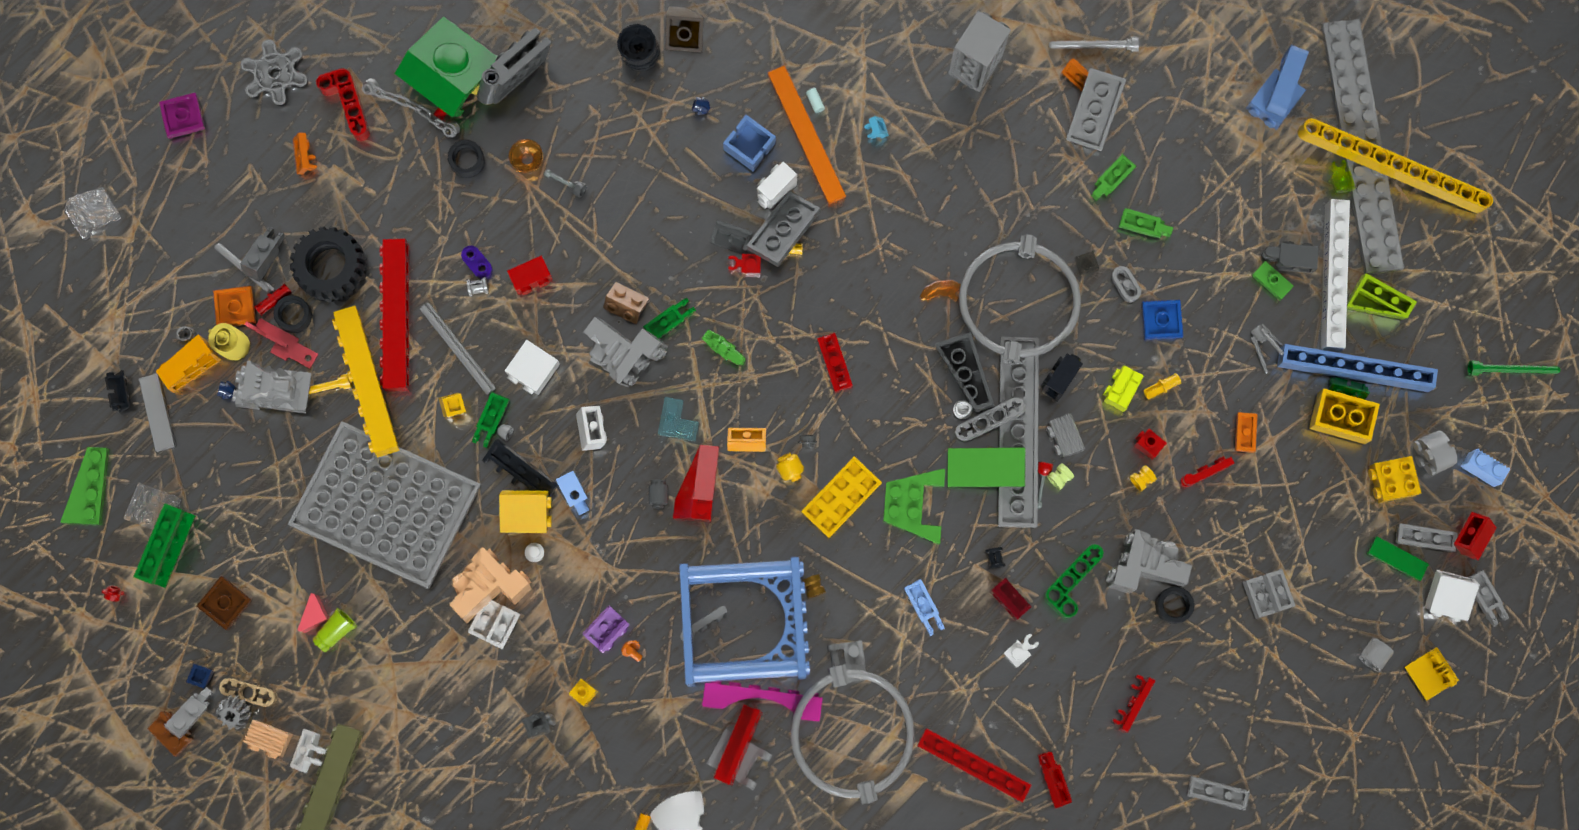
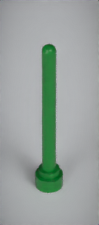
M1470 360L1467 366L1470 376H1478L1483 372L1558 374L1561 370L1558 366L1486 365L1478 360Z

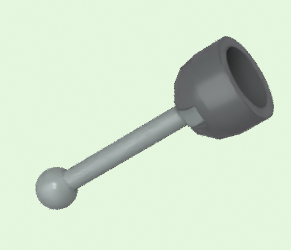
M548 169L544 171L546 177H552L570 186L571 192L575 196L581 198L584 195L587 184L580 181L572 184L552 174Z

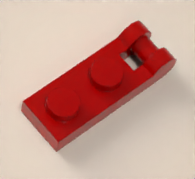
M1223 456L1214 461L1215 465L1211 467L1204 465L1197 469L1198 473L1195 475L1186 474L1181 478L1180 484L1186 488L1232 466L1235 462L1232 457L1225 459Z

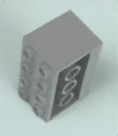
M978 11L954 48L948 74L976 91L981 92L1004 55L1011 29L1005 23L992 19V16L988 13Z

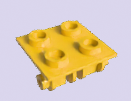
M1438 647L1404 667L1426 701L1446 688L1456 685L1459 681Z

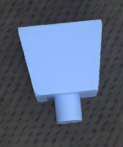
M574 470L556 479L570 507L574 505L579 515L589 511L585 499L588 497ZM573 490L578 492V499H573L571 495Z

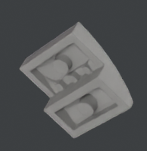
M1282 569L1242 582L1255 619L1296 606Z

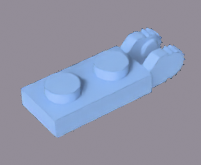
M920 579L904 587V591L930 636L934 634L928 622V619L934 617L936 625L940 630L945 629L938 615L939 612L922 580Z

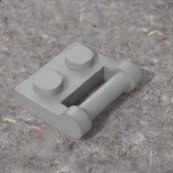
M862 640L827 645V649L830 651L832 667L840 665L838 650H843L847 670L866 671ZM849 678L850 682L865 680L861 678Z

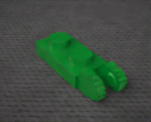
M685 298L676 305L673 304L645 324L643 328L660 339L694 314L696 309L692 307L681 315L678 310L689 302Z
M491 392L476 425L477 429L472 439L473 443L477 444L482 430H484L488 434L484 439L483 447H489L493 434L495 435L510 399Z

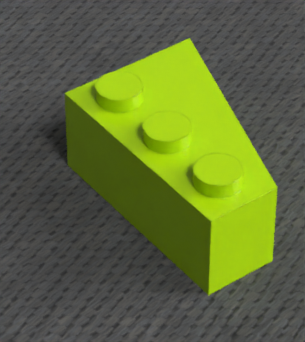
M1366 273L1361 275L1347 300V309L1403 320L1408 318L1417 301Z

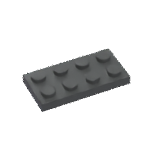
M788 191L746 245L747 250L779 267L819 215L820 208Z

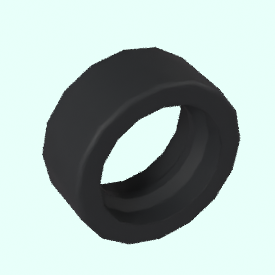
M457 141L448 151L449 165L461 177L477 175L485 164L484 154L480 146L474 141ZM465 148L472 149L477 155L476 163L468 169L460 168L455 162L456 154Z
M294 295L285 296L280 299L275 305L273 312L274 320L278 326L289 333H298L305 330L311 323L313 316L308 303L299 296ZM293 303L300 305L304 310L302 320L296 325L285 323L282 319V312L285 307Z
M1178 586L1163 590L1158 595L1155 603L1156 612L1159 617L1170 624H1179L1188 620L1193 614L1195 607L1194 599L1190 592ZM1170 594H1178L1186 601V610L1178 617L1170 616L1164 610V600Z

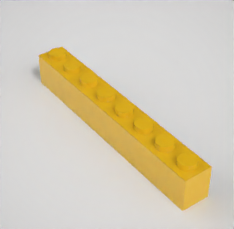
M356 305L333 312L335 318L332 319L334 329L338 330L340 336H337L339 346L343 347L345 351L342 357L345 365L348 364L350 368L347 374L350 382H354L355 388L352 389L355 400L359 399L361 405L357 408L360 417H364L366 422L363 424L365 434L370 436L371 441L368 442L370 452H374L378 458L400 451L359 311Z

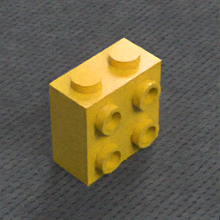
M1412 456L1378 462L1369 466L1368 475L1370 480H1373V495L1378 500V503L1421 494Z

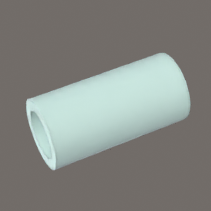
M816 88L808 90L806 95L814 112L819 113L823 111L825 107Z

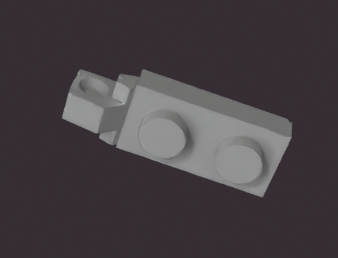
M206 687L199 695L197 693L193 694V696L191 695L167 721L164 727L181 739L207 710L210 704L207 700L212 696V691Z

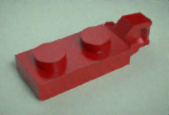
M1052 751L1038 755L1055 809L1072 803L1061 766L1055 762Z

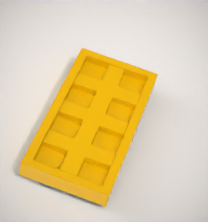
M854 456L801 513L827 538H830L882 482Z

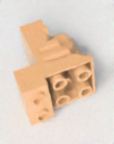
M482 547L471 559L472 563L466 566L462 573L452 578V586L458 595L449 605L467 624L500 592L516 605L532 590L530 587L531 581L523 571L519 573L515 569L511 573L510 569L503 562L501 564L498 563L499 559L491 549L486 551Z

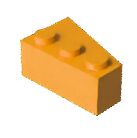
M198 334L168 361L162 363L156 370V373L167 389L175 393L220 362L221 358L210 347L208 341Z

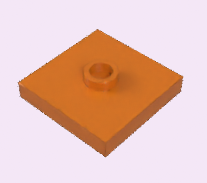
M252 286L213 291L216 325L227 323L233 327L243 326L246 321L250 324H256Z

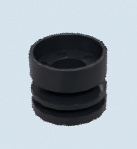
M632 24L624 28L619 34L617 40L618 50L629 68L636 71H646L654 67L660 57V46L650 28L642 24Z

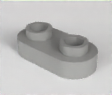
M1119 266L1115 268L1111 275L1114 285L1125 301L1135 302L1141 295L1140 286L1127 267ZM1119 274L1124 276L1123 280L1118 278ZM1127 291H1132L1134 295L1129 296Z

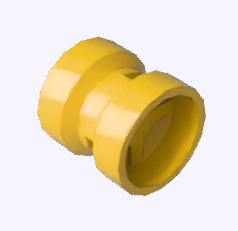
M1144 465L1138 473H1134L1129 477L1133 485L1141 492L1146 488V484H1152L1157 480L1155 474L1147 465Z

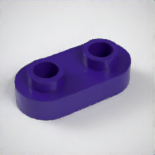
M471 245L465 247L462 250L461 257L474 275L481 280L483 277L487 279L491 277L493 268L479 249ZM469 252L474 253L472 257L467 256ZM481 266H485L486 268L484 271H479V268Z

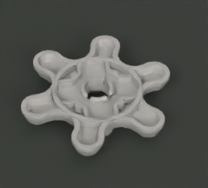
M267 39L262 43L263 55L261 58L254 60L247 57L241 61V68L254 75L253 82L246 87V94L249 97H256L263 91H269L272 94V101L276 105H282L286 101L285 89L291 85L303 87L307 83V76L296 72L294 69L295 63L302 57V51L298 47H293L287 53L281 54L277 52L275 42ZM273 69L280 71L276 78L270 76V72Z

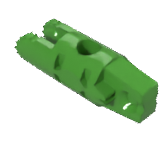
M707 330L703 335L702 339L726 361L731 360L737 365H743L746 362L744 355L742 356L736 350L737 347L728 342L723 336L711 330Z

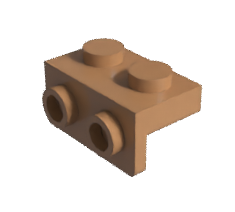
M615 282L606 295L603 308L627 321L637 324L650 298Z

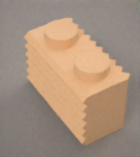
M252 720L243 742L248 744L247 748L257 752L259 749L267 751L266 756L277 759L278 756L284 757L293 734L261 721Z

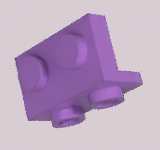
M608 605L582 634L599 651L604 653L612 648L614 641L619 636L626 633L629 623Z

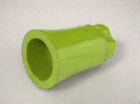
M336 608L332 616L317 632V635L313 637V642L322 651L327 652L330 647H333L347 633L356 628L357 625L344 611Z

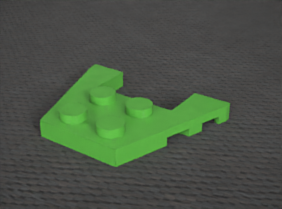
M945 469L886 482L883 522L930 540L935 544H940L941 526L922 525L921 520L924 486L944 487Z

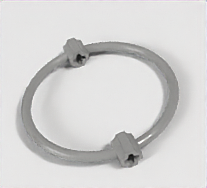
M1028 234L1021 235L1020 242L997 245L978 256L964 274L959 292L961 314L969 331L984 346L1002 354L1003 362L1010 365L1019 364L1020 357L1041 355L1060 345L1074 329L1081 308L1079 285L1072 270L1057 254L1036 245L1037 238ZM1008 250H1019V256L1029 259L1034 258L1036 252L1052 260L1064 272L1072 288L1073 309L1067 326L1054 340L1041 347L1021 350L1022 344L1016 341L1005 342V347L986 338L977 329L967 307L968 285L976 269L993 255Z
M845 664L828 668L830 675L811 686L796 707L791 725V743L794 756L806 777L827 793L845 798H859L861 804L875 802L878 800L877 792L893 783L903 772L910 759L914 745V723L911 711L900 692L884 678L866 671L847 670ZM849 678L869 680L886 689L899 704L905 718L907 731L903 755L892 773L876 785H874L873 780L856 784L857 790L837 788L821 780L807 765L799 743V724L803 711L810 699L827 684L832 683V687L849 684Z

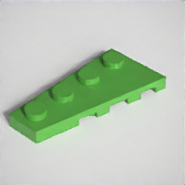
M87 447L60 523L101 525L109 457L108 448Z

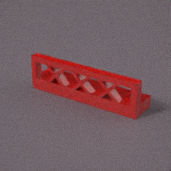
M743 705L714 779L733 786L763 712L761 710Z

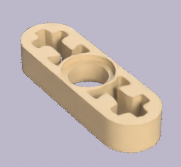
M226 678L219 686L220 692L225 696L231 695L234 698L238 693L240 700L246 699V702L263 707H271L277 700V695L273 690L236 679ZM230 682H232L231 686L239 688V690H229L228 692V689L225 688V685L230 684ZM246 687L253 689V695L250 698H245L243 695ZM269 693L271 701L265 703V699L258 698L257 696L258 694L267 695Z

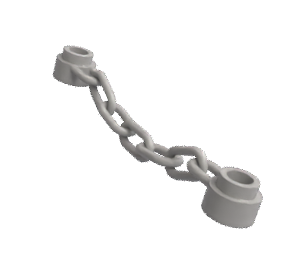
M369 78L362 84V91L365 94L392 100L397 104L416 110L421 116L434 124L435 127L442 130L447 137H454L460 131L457 122L450 120L446 123L438 119L427 108L409 100L407 97L385 92L379 88V84L375 79ZM399 98H402V99L407 100V101H406L405 103H402V102L397 101V100H398ZM423 109L428 113L425 115L421 112V110Z

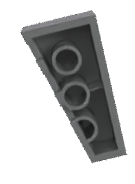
M971 332L935 343L936 350L976 414L994 408V402Z

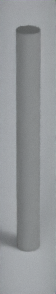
M218 243L214 249L242 271L241 260ZM250 278L267 293L272 294L276 291L265 280L262 279L258 282Z

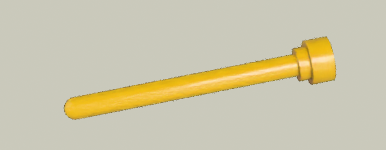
M346 373L340 375L337 380L310 386L309 394L337 387L345 390L352 388L353 384Z

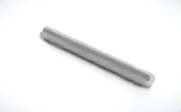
M430 303L422 305L420 308L422 313L487 395L494 392L495 386Z

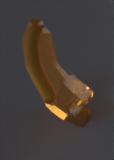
M954 280L936 281L924 288L920 298L929 300L941 295L957 301L959 298L956 296V292L960 291L961 284Z

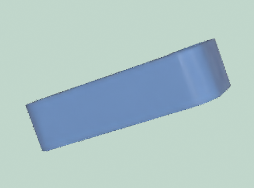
M1294 45L1289 46L1280 63L1281 69L1267 103L1266 111L1282 117L1285 116L1309 51Z

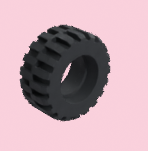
M325 226L319 227V231L312 229L308 231V236L305 237L303 235L299 238L301 240L300 244L296 243L293 247L295 253H291L290 259L293 261L290 264V270L293 272L294 280L309 296L319 301L334 302V299L342 301L344 300L343 296H352L354 294L352 291L355 288L359 290L362 286L359 282L361 280L364 281L366 277L364 271L367 270V263L365 262L367 258L362 247L351 234L349 235L343 229L338 230L332 226L329 229H326ZM326 250H340L345 256L343 270L332 279L321 280L316 278L313 274V263L317 256Z

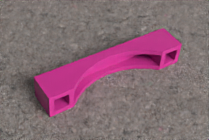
M710 681V683L705 682L702 706L723 709L740 700L760 698L775 701L795 713L796 707L803 695H799L800 691L788 689V693L780 692V688L768 687V690H760L761 686L749 684V688L741 687V683L729 682V685H721L722 681ZM815 693L807 703L801 720L820 722L823 698L819 697V693Z

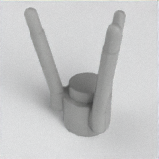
M1261 324L1251 331L1253 337L1250 339L1254 343L1264 372L1268 373L1258 341L1262 344L1268 340L1280 355L1284 354L1280 349L1283 344L1264 324Z

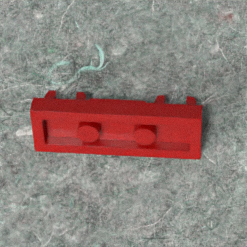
M836 333L817 338L834 393L853 387Z
M1141 675L1135 676V678L1140 680V685L1131 684L1130 687L1134 690H1139L1138 694L1130 698L1127 704L1129 707L1127 714L1123 710H1117L1122 715L1120 721L1112 719L1114 724H1121L1119 730L1122 732H1129L1156 680L1151 677L1144 679Z

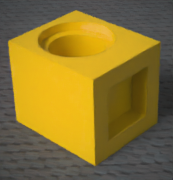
M461 393L438 398L444 417L466 412Z
M581 678L568 694L582 706L586 707L598 691Z

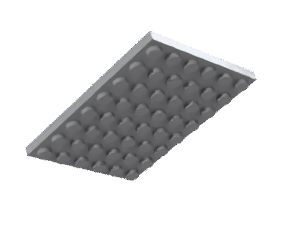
M341 421L288 525L429 589L481 484L400 447V451L377 458L374 452H370L368 442L371 441L370 436L366 435L364 431Z

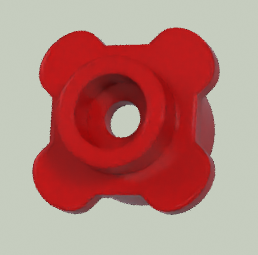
M108 586L105 590L102 589L101 591L104 594V599L109 601H119L121 595H125V592L120 591V588L117 586Z

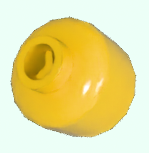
M789 452L777 459L776 469L784 481L791 480L795 482L802 477L801 473L804 471V466L797 454Z

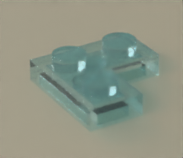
M665 397L658 435L696 442L699 422L681 419L684 400Z

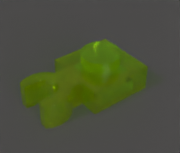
M1345 160L1341 161V167H1337L1335 161L1331 164V170L1335 173L1331 176L1335 194L1355 190L1351 171L1345 172L1347 166Z

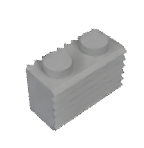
M1071 413L1048 422L1046 429L1049 437H1053L1055 441L1053 447L1057 456L1060 455L1061 459L1085 450Z

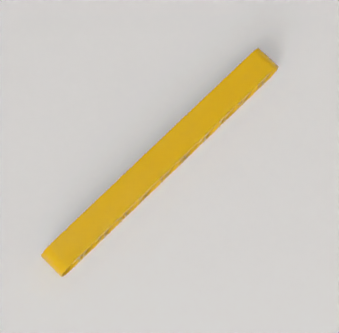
M1308 119L1298 128V136L1306 142L1471 212L1481 213L1493 203L1491 194L1316 119Z

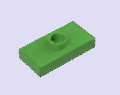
M1266 261L1252 275L1254 279L1280 301L1294 287Z

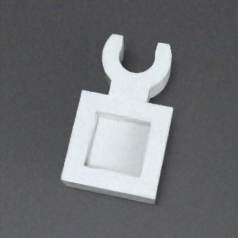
M1031 634L1025 636L1024 643L1021 644L1017 640L1003 653L1015 668L1031 656L1028 650L1036 648L1039 644L1038 641L1033 645L1028 643V639L1032 636Z

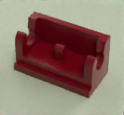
M1004 578L990 591L993 597L1015 621L1032 607L1007 578Z

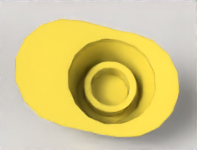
M220 323L208 330V343L218 354L232 361L240 360L248 354L250 341L237 328L227 323Z

